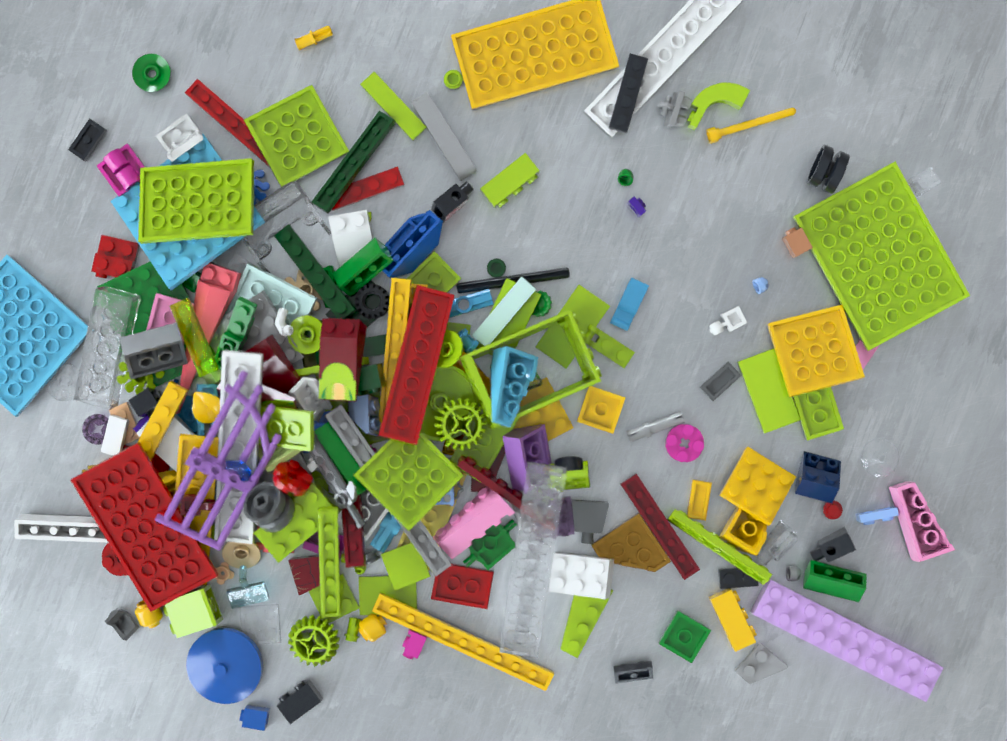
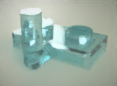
M244 565L240 566L239 583L241 586L227 589V597L231 608L268 601L269 594L265 582L248 584L247 567Z

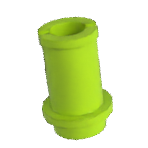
M349 617L347 633L344 634L346 636L345 640L357 642V638L360 637L358 636L360 618Z

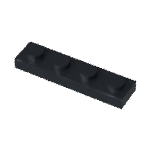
M629 54L609 129L627 134L648 58Z

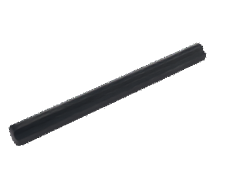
M566 267L457 283L456 287L457 292L460 294L501 288L506 278L517 282L523 277L529 283L569 278L570 272L569 268Z

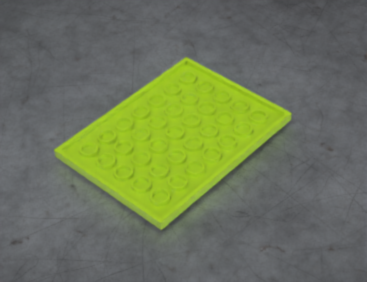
M896 161L793 217L799 229L802 228L813 247L811 249L867 351L970 296Z

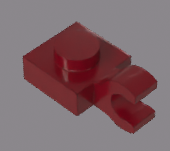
M197 494L183 495L181 499V515H187ZM215 499L203 500L195 516H200L201 510L211 511L215 504Z

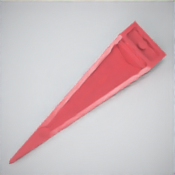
M211 262L203 267L195 294V304L185 351L188 364L183 365L180 386L188 391L207 348L237 292L241 277L240 272ZM185 396V398L183 399V401H182V403H181V405H180V407H179V409H178V411H177L176 414H179V413H180L181 408H182V406H183V403H184V401H185V399H186V396Z

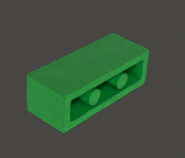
M374 238L332 274L338 288L351 297L392 263L393 259L388 248L377 238Z
M810 560L804 572L803 589L859 602L866 590L867 574Z

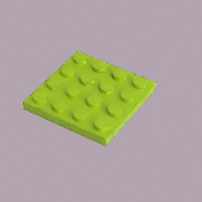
M313 85L244 119L246 126L281 188L349 152Z
M420 431L417 445L390 439L353 476L409 531L464 475Z

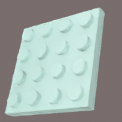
M248 263L239 281L237 292L225 314L234 309L236 301L240 296L249 300L260 292L265 291L277 311L279 308L288 310L285 322L287 325H290L294 319L310 315L317 297Z

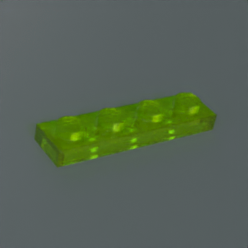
M186 298L170 305L169 307L199 377L201 378L218 371L219 367L190 299Z

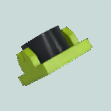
M567 456L556 459L554 461L555 466L554 464H549V479L553 491L590 488L588 461H583L580 457Z

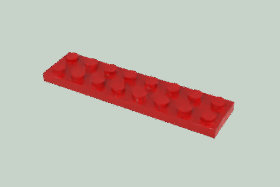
M420 285L416 286L378 436L417 445L454 299L453 294Z

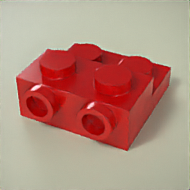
M101 235L98 252L95 253L91 272H96V277L107 279V275L116 278L133 270L140 247L139 243Z

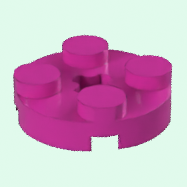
M679 424L668 432L665 447L673 459L680 462H691L698 458L704 449V439L696 427L689 424ZM682 438L685 440L689 439V447H680L679 444L682 443Z

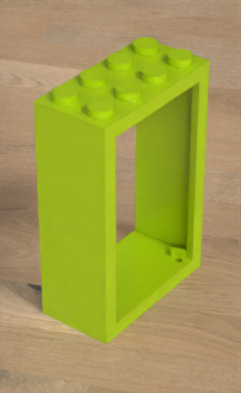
M567 310L460 357L483 414L486 415L485 418L490 429L501 425L492 422V402L474 360L493 352L494 349L505 347L558 324L560 327L562 326L583 374L581 381L521 406L515 419L601 382V371L592 361L594 355L591 349H587L585 345L586 337L584 332L578 329L577 323L579 322L574 312L572 313L571 310Z

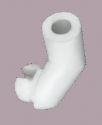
M279 308L275 326L280 335L287 337L293 334V327L285 322L288 310Z

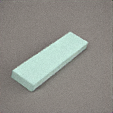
M521 277L472 336L484 346L489 345L533 294L536 288Z

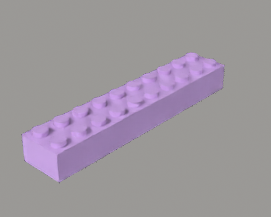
M769 579L763 585L750 611L753 615L927 702L943 670L942 666L772 579Z

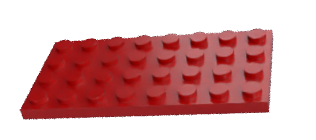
M140 442L135 443L70 480L150 612L219 575L199 541L155 521L157 514L164 516L173 497ZM177 506L171 520L182 524L185 517L181 515V510Z

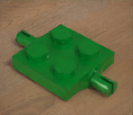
M511 519L505 526L499 524L495 527L492 525L486 530V535L482 538L473 539L472 545L468 547L471 555L463 563L469 567L477 560L487 570L492 568L517 546L509 534L517 526L516 522L514 523V520Z

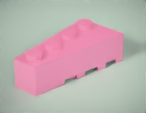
M906 481L889 487L894 506L898 509V519L911 560L922 562L955 550L946 538L947 535L937 523L935 515L928 508L927 502L915 482Z
M485 487L478 492L472 501L467 502L458 514L452 516L443 528L438 529L433 539L453 559L470 547L473 539L482 538L486 535V530L492 525L497 527L502 523L500 519L507 514L510 517L515 512L502 497L489 487Z

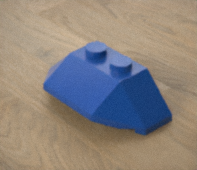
M431 210L410 217L385 244L393 262L382 271L390 279L413 273L439 244L443 221Z

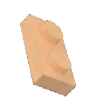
M128 402L109 409L111 415L130 420L124 445L140 438L133 429L137 422Z

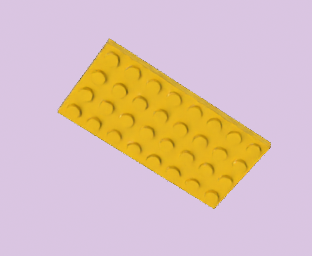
M570 0L451 35L472 110L619 68L601 0Z

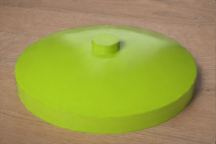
M455 366L448 368L436 367L421 427V432L430 440L440 441V437L443 436V434L436 435V431L441 430V428L434 427V424H440V420H436L435 416L442 417L443 414L439 413L438 410H446L443 406L444 403L450 407V400L453 399L457 404V399L461 398L462 404L465 399H469V406L472 402H476L474 409L479 407V402L467 374ZM465 408L454 410L460 417L470 413ZM450 415L447 417L446 420L447 431L453 423L452 419L450 418ZM473 418V420L469 423V427L472 425L475 418ZM457 419V422L459 424L457 426V429L459 427L464 429L463 423L465 420L460 421L459 419ZM457 432L456 434H453L450 437L454 439L462 435L463 433Z

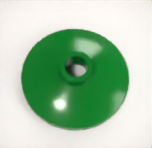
M152 53L138 58L132 69V77L135 84L147 92H157L163 89L168 84L171 76L168 62L160 55ZM152 71L156 72L155 77H150Z

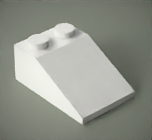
M367 210L329 216L339 268L373 239Z
M177 414L174 416L155 452L176 472L180 433L196 435ZM147 421V422L144 424V426L137 432V434H138L139 437L141 436V434H142L144 428L146 427L148 421Z

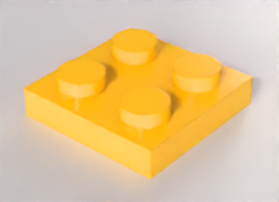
M589 386L577 422L613 434L625 397Z

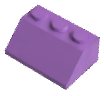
M545 424L517 428L503 435L512 489L531 492L550 480L549 464H552Z

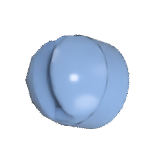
M760 277L752 281L753 287L758 294L765 292L769 287L766 278Z

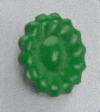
M536 291L541 296L532 315H536V317L545 316L551 309V297L547 292Z

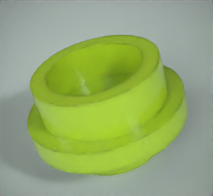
M449 70L446 72L444 83L449 89H457L462 85L463 77L459 71Z

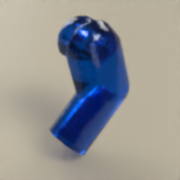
M226 460L225 470L236 471L242 482H248L251 479V470L245 462Z

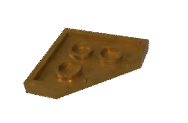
M639 513L591 544L598 557L614 559V564L656 572L671 562Z

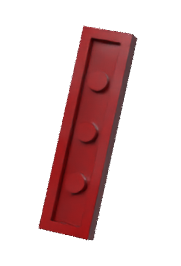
M398 166L351 183L332 208V211L404 186Z

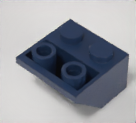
M804 451L796 478L795 494L832 504L840 489L841 461Z

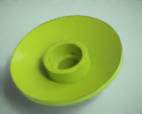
M310 315L294 319L290 324L293 327V334L287 336L292 348L302 354H312L320 349L322 322ZM307 330L311 332V337H306L305 332Z
M451 330L445 331L437 367H451L460 359L463 352V342L456 332Z

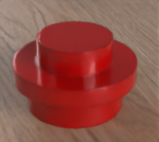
M834 500L832 504L825 503L823 513L828 519L835 520L842 515L843 508L839 502Z

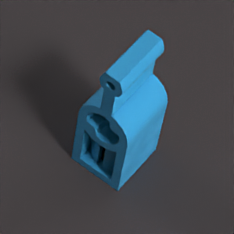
M630 278L610 323L628 331L649 285Z

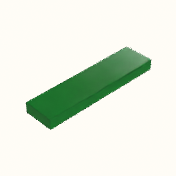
M327 422L316 429L314 432L346 484L348 485L351 480L356 486L357 496L366 491L367 489L353 476L360 469V466L330 423Z

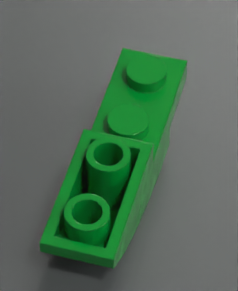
M241 296L237 299L212 366L222 370V352L224 350L242 351L255 320L254 314L258 306L257 304Z

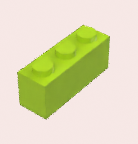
M524 153L482 186L480 191L494 208L497 206L501 208L508 202V197L512 194L516 196L523 191L522 186L527 182L532 184L539 178L537 174H539L540 170L529 156Z

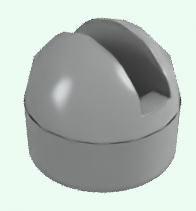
M787 566V580H799L801 577L800 568L797 566Z

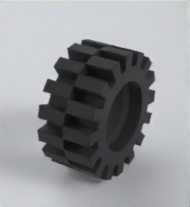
M369 284L358 290L355 296L356 309L362 316L369 319H378L389 310L390 296L383 287L377 284ZM370 294H376L380 299V304L375 309H369L365 304V299Z

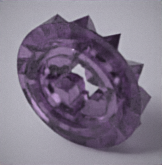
M94 414L84 421L82 433L88 442L96 445L103 444L108 418L105 415ZM94 424L97 426L104 425L101 429L102 434L99 432L93 433L96 429Z

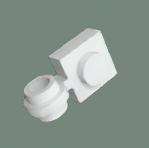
M736 306L721 314L724 322L720 323L718 320L710 324L709 331L717 335L723 332V327L726 326L728 331L731 332L746 324L747 321L740 307Z

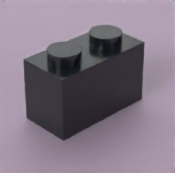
M146 388L128 401L138 417H150L163 392L153 388Z
M310 680L306 683L301 681L294 687V692L291 694L286 692L279 698L280 702L277 704V708L289 724H292L323 699Z

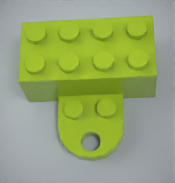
M318 481L314 482L302 496H294L295 493L288 492V495L292 497L295 503L293 518L287 526L276 532H266L262 528L254 532L278 563L318 531L317 508L336 507L330 502L327 497L329 495L328 492Z

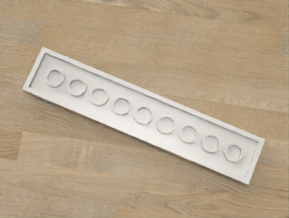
M743 0L688 1L638 54V56L648 58V62L632 116ZM625 69L584 111L611 138L618 132L609 129V124Z
M229 350L222 352L220 410L229 393L224 391L226 385L229 384L233 387L243 370L248 372V376L239 392L246 398H250L258 384L262 386L263 354ZM261 394L259 395V398L255 404V407L257 408L259 414L261 409ZM235 399L219 429L218 455L245 407L237 399ZM251 414L225 459V462L233 466L237 464L257 427ZM259 440L242 469L252 475L258 466ZM217 480L216 500L225 486V483ZM233 487L215 519L214 540L219 538L243 492ZM244 508L226 541L246 544L254 543L255 523L246 517Z

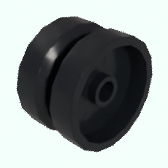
M824 144L811 167L807 184L817 187L823 181V191L833 194L844 176L850 155L840 151L834 156V149Z

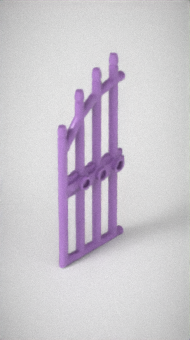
M244 370L238 376L239 379L236 380L233 387L229 384L226 385L224 391L229 393L200 449L193 447L185 462L189 469L164 516L157 514L155 517V521L219 551L244 508L246 496L256 486L282 437L276 433L272 442L269 443L266 425L275 410V405L270 403L262 417L255 407L259 395L262 393L263 386L258 384L249 399L239 392L248 376V372ZM237 399L245 406L218 457L208 454L207 451L232 404ZM251 414L257 427L237 464L233 466L225 462V459ZM260 438L264 455L252 475L242 469ZM198 470L208 476L182 524L171 520ZM214 479L225 483V486L200 532L188 528ZM233 487L243 492L216 541L206 535Z

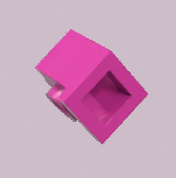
M409 629L408 634L411 636H406L402 645L405 647L403 656L412 660L413 658L418 659L427 636Z

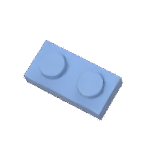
M892 506L857 513L856 519L858 522L863 523V525L874 524V520L882 519V521L893 520V516H898L899 514L897 507Z

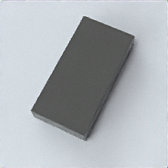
M728 361L700 388L714 401L741 375Z

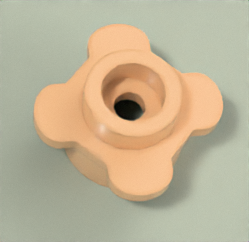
M222 562L217 568L215 567L219 574L215 577L218 584L222 585L227 579L234 577V572L229 569V565L226 562Z

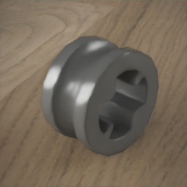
M377 550L365 554L366 565L380 559V556L376 555Z

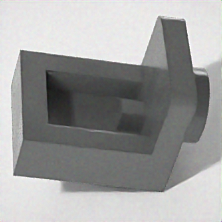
M120 608L113 610L105 620V623L112 626L121 639L125 641L139 628L128 611Z

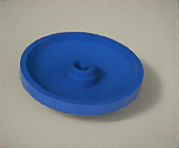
M215 628L202 634L193 643L187 655L186 668L191 684L200 695L215 703L232 704L244 700L256 689L263 674V660L257 645L249 636L232 628Z

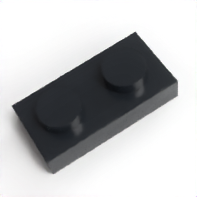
M89 118L68 150L86 162L107 130Z
M739 568L718 569L720 589L759 586L758 581Z
M652 661L613 666L615 684L653 679Z

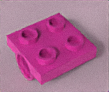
M128 143L120 149L117 148L108 153L103 158V161L97 165V168L119 197L129 191L132 185L137 182L140 183V168L145 167Z

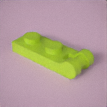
M590 323L587 328L589 330L585 335L586 341L584 342L619 366L625 368L635 352ZM596 334V335H598L599 337H598L597 340L594 342V341H592L591 339H592L593 336Z

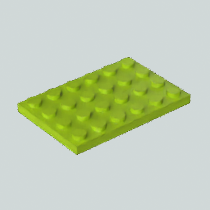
M252 158L140 168L138 242L141 244L253 235L254 160Z

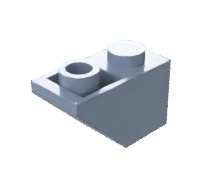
M367 394L357 396V402L348 401L349 417L365 433L378 436L380 429V403L378 397Z

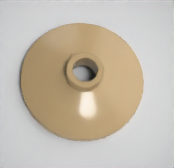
M227 542L222 549L224 561L238 569H247L255 566L261 556L260 549L255 543Z

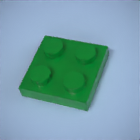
M677 610L658 644L688 662L693 663L711 629Z

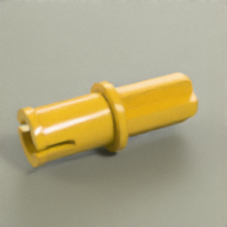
M325 26L314 32L310 30V33L294 40L300 51L312 44L317 45L318 41L332 36L333 32L330 26Z

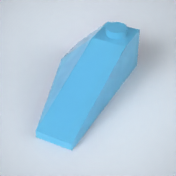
M508 346L494 349L491 363L492 422L511 427L520 409L519 404L522 398L526 396L530 382L536 376L538 357Z

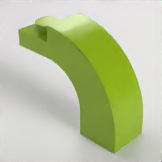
M717 83L705 88L691 103L690 107L695 109L696 112L692 110L687 121L690 124L688 127L695 131L705 110L716 103H724L740 110L750 90L735 83Z

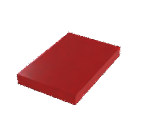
M451 563L450 567L435 576L431 600L487 609L494 571Z

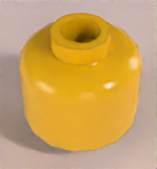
M144 600L137 604L135 615L141 626L154 628L160 624L159 621L163 618L160 607L150 612Z
M372 613L359 622L360 628L358 631L366 642L368 640L375 642L386 633L385 625L387 623L381 615L377 617Z

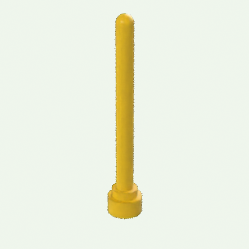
M793 107L721 129L711 127L706 129L707 137L710 144L718 142L722 136L792 116L796 113V109Z

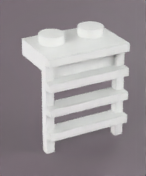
M186 113L159 132L156 138L166 149L167 157L172 162L202 141L203 135Z

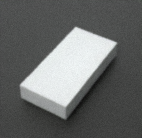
M113 414L109 415L101 452L114 456L123 450L130 420Z

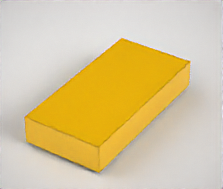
M692 479L687 509L688 518L706 521L712 486L711 482Z

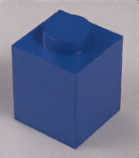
M247 705L245 710H241L240 721H243L242 727L265 731L268 725L270 708Z

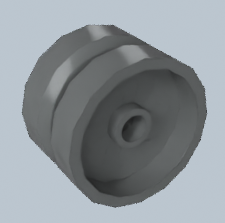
M263 482L256 485L250 490L244 501L246 517L266 532H276L283 529L291 521L295 511V503L292 497L279 490L272 482Z

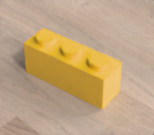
M727 588L710 596V602L733 650L737 652L756 643L754 637L757 634L752 625L748 626L746 619L749 617L744 608L740 609L738 604L740 598L736 590L732 592L730 588Z

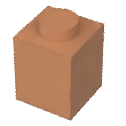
M794 227L786 231V236L782 238L792 258L813 248L802 228L797 230Z

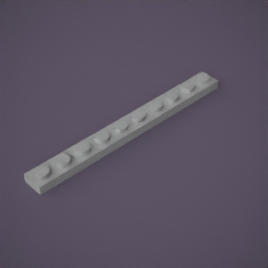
M340 405L326 414L325 418L361 468L375 453L343 406ZM396 519L434 576L439 575L451 566V563L421 520L407 531Z

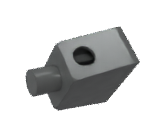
M571 499L574 531L582 532L581 543L593 544L594 533H602L609 503L605 501Z

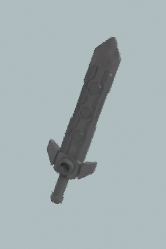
M314 432V450L309 451L334 494L327 497L336 507L341 509L347 508L359 529L366 522L353 504L357 498L356 486L352 480L348 486L346 485Z

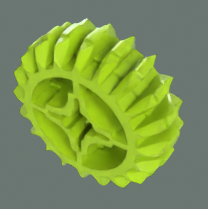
M461 398L457 399V404L452 399L450 400V407L446 403L443 404L446 409L445 411L442 409L438 410L439 413L443 414L442 417L435 416L436 420H440V424L436 423L434 427L441 428V430L436 431V435L443 434L439 440L443 442L447 439L446 447L453 443V450H456L459 445V449L463 451L464 444H466L468 449H471L470 442L478 445L476 437L481 440L483 439V436L479 435L480 431L486 432V429L481 428V425H487L486 421H481L486 415L478 414L482 410L481 407L474 409L476 402H472L469 406V399H465L463 404ZM465 408L470 413L460 417L454 410ZM450 415V418L452 419L453 423L447 431L446 420L447 417ZM475 418V429L471 433L469 423ZM457 419H459L460 421L465 420L463 423L464 429L460 427L457 429V426L459 425ZM457 432H462L467 438L455 440L450 436Z
M314 614L309 618L304 616L302 620L298 619L288 634L290 638L288 644L292 645L290 651H295L294 658L299 656V661L303 662L305 660L307 666L311 662L314 667L318 663L324 665L326 661L330 662L332 657L336 655V650H338L340 645L338 644L340 637L336 636L338 630H333L334 624H327L328 619L322 621L321 615L317 619H315ZM305 629H313L312 632H301ZM316 649H326L323 652H314Z

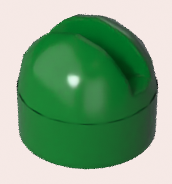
M629 169L621 170L618 175V182L623 186L631 185L634 178L632 171Z

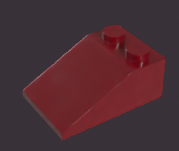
M273 335L245 351L263 354L262 385L288 394L301 380Z

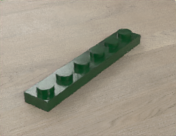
M381 111L376 114L312 200L313 205L329 214L395 125L394 119Z
M287 224L274 235L337 319H348L356 312V309L290 224Z

